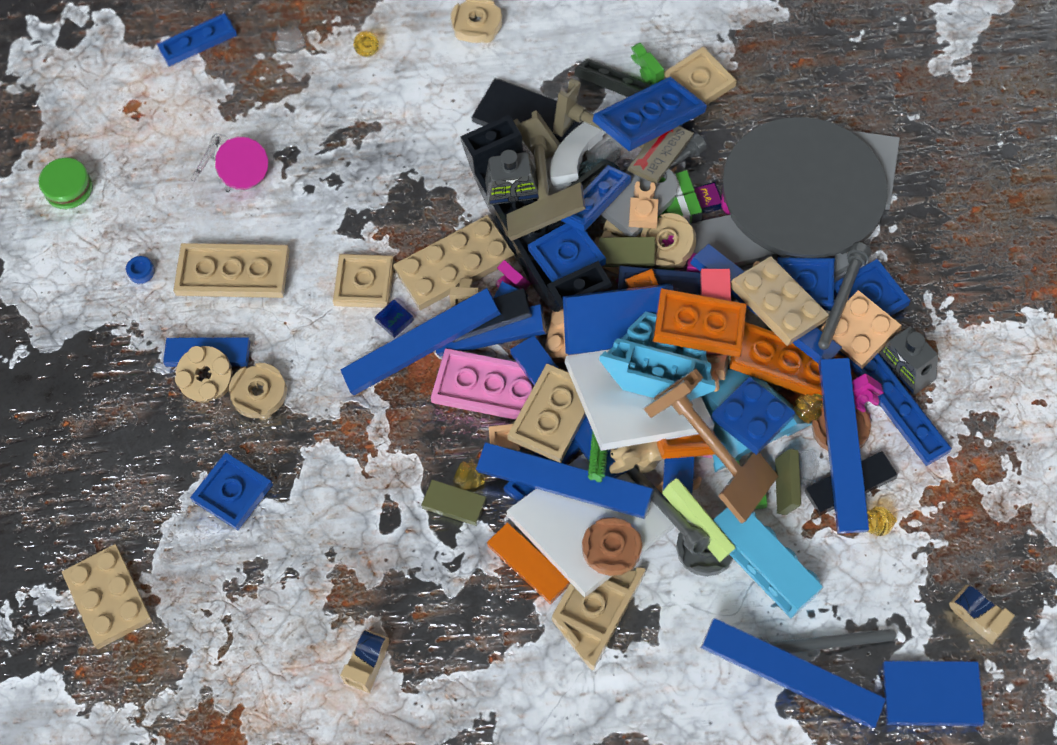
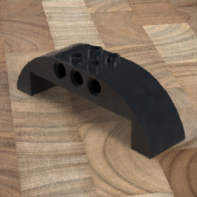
M510 114L460 136L475 181L495 223L528 280L544 303L553 311L559 312L563 310V296L602 292L610 288L612 283L599 261L551 282L528 250V244L564 225L561 220L513 241L508 238L506 214L534 203L538 199L494 205L488 204L485 178L489 158L501 156L506 150L523 153L522 134Z

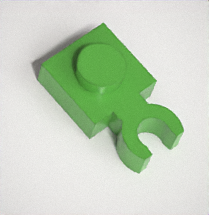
M640 42L632 46L631 50L634 54L631 55V58L635 64L641 67L640 75L643 80L653 85L664 80V68L650 52L647 53Z

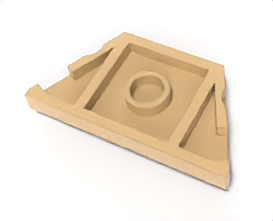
M636 567V571L614 575L585 598L570 583L552 615V621L590 669L594 670L644 578L646 569Z

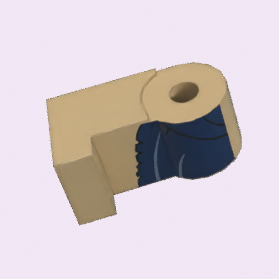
M965 585L949 603L953 612L990 644L997 640L1015 617L1006 608L1000 609L971 585Z
M367 629L362 632L356 649L340 674L346 685L370 693L386 655L389 638Z

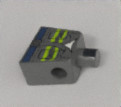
M506 150L501 156L489 158L485 178L489 205L538 199L536 170L528 153H516L513 150Z
M908 327L892 338L879 353L895 376L913 395H916L936 380L938 355L925 341L924 336L916 332L913 327Z

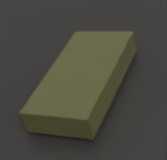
M655 237L599 238V250L606 257V264L602 267H655Z
M788 449L775 459V472L778 475L776 479L777 514L787 515L801 506L799 452L794 449Z
M431 480L421 506L424 510L477 526L487 498L486 496Z

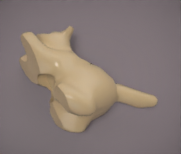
M657 441L610 449V454L616 462L609 467V470L615 474L622 473L637 465L640 473H648L655 469L658 461L665 459L661 458Z

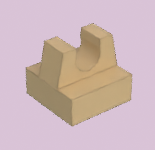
M461 278L459 287L451 286L449 294L451 308L479 293L478 288H472V279Z

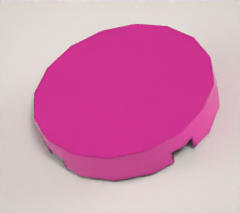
M235 137L227 140L219 147L215 156V169L225 185L235 190H248L263 181L268 171V157L265 149L257 141L248 137Z

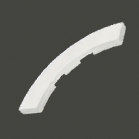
M584 122L561 142L551 161L550 176L552 186L575 182L579 179V168L584 152L589 151L601 141L603 135L606 134L605 131Z

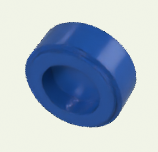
M136 256L128 261L126 273L132 282L143 284L152 279L155 268L149 258Z

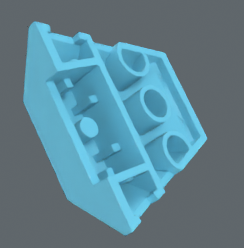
M643 313L628 328L627 333L621 339L618 338L614 342L613 347L608 352L604 351L599 358V361L622 390L654 398L695 368L703 376V379L687 395L690 400L713 392L716 388L715 380H712L711 377L712 367L711 363L707 360L706 351L653 342L657 315L654 313Z
M732 369L727 370L725 380H719L720 389L717 392L713 391L701 396L711 417L712 413L746 379L751 377L796 412L794 418L769 443L785 435L788 437L813 423L766 381ZM713 421L714 434L736 461L752 452ZM713 455L714 471L717 472L725 468L726 466L717 455Z

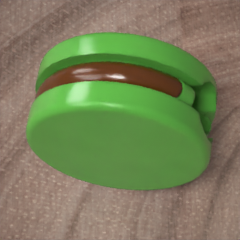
M59 158L53 160L43 168L39 175L40 190L48 203L55 208H75L84 203L91 194L92 180L84 165L76 159Z

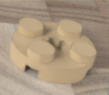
M466 0L461 5L458 3L454 6L451 12L452 28L456 38L471 43H490L501 29V10L494 5L493 0ZM476 16H479L481 19V21L479 22H473L471 20H474Z
M674 213L660 215L661 218L657 219V228H643L640 237H655V267L661 269L682 268L695 250V230L681 215ZM669 235L674 236L672 238L674 240L673 244L665 247L662 240L668 239Z
M194 346L179 360L176 368L175 383L179 386L181 392L191 400L199 403H208L223 397L229 391L233 370L231 369L228 357L220 350L210 346ZM205 367L210 368L211 370L208 371L212 373L210 379L204 378L202 382L199 381L198 378L200 376L198 372L204 370Z
M255 363L256 366L249 368L245 366L234 374L229 384L230 399L240 414L249 418L266 420L284 403L287 386L277 368L266 363ZM258 385L263 386L264 392L258 396H254V393L251 390L255 386L257 389Z

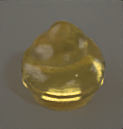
M362 31L355 36L353 47L359 55L369 57L377 52L379 40L374 33Z
M817 393L813 395L806 394L799 396L795 400L796 404L793 406V410L806 423L818 420L822 415V395Z
M462 461L454 475L453 482L457 483L460 489L469 490L472 487L477 488L480 485H484L485 480L482 474L476 471V463Z
M876 506L872 510L867 511L868 532L876 536L888 535L897 522V518L885 507Z

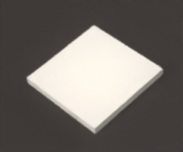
M609 350L566 356L565 365L601 451L698 434L683 414L679 415L672 405L650 418L644 408L655 401V399L622 390L599 361L600 355L604 351L608 352ZM698 397L691 400L693 409L713 432L714 423L702 398Z
M584 454L569 464V466L589 471V461ZM625 473L616 478L634 483ZM535 489L507 510V516L584 598L612 577L596 572L589 567L583 557L582 540L589 526L591 527L596 524V521L602 518L615 517L626 520L641 535L642 553L674 528V524L652 500L646 518L642 519Z

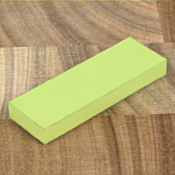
M676 478L667 485L662 494L692 527L701 528L710 537V544L707 548L721 562L735 549L733 543L679 479Z

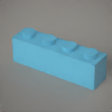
M728 507L713 519L735 546V549L729 555L790 619L811 602L823 588L817 575L813 571L807 570L798 561V557L793 550L785 548L780 543L775 532L770 527L764 526L756 518L754 511L746 522L742 524Z

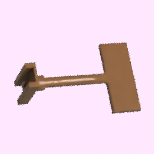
M695 368L654 397L655 401L647 405L644 410L652 418L672 405L679 415L683 414L732 473V479L718 496L742 524L746 522L778 478V475L760 453L756 455L752 452L742 466H740L693 409V403L687 395L703 379V376Z

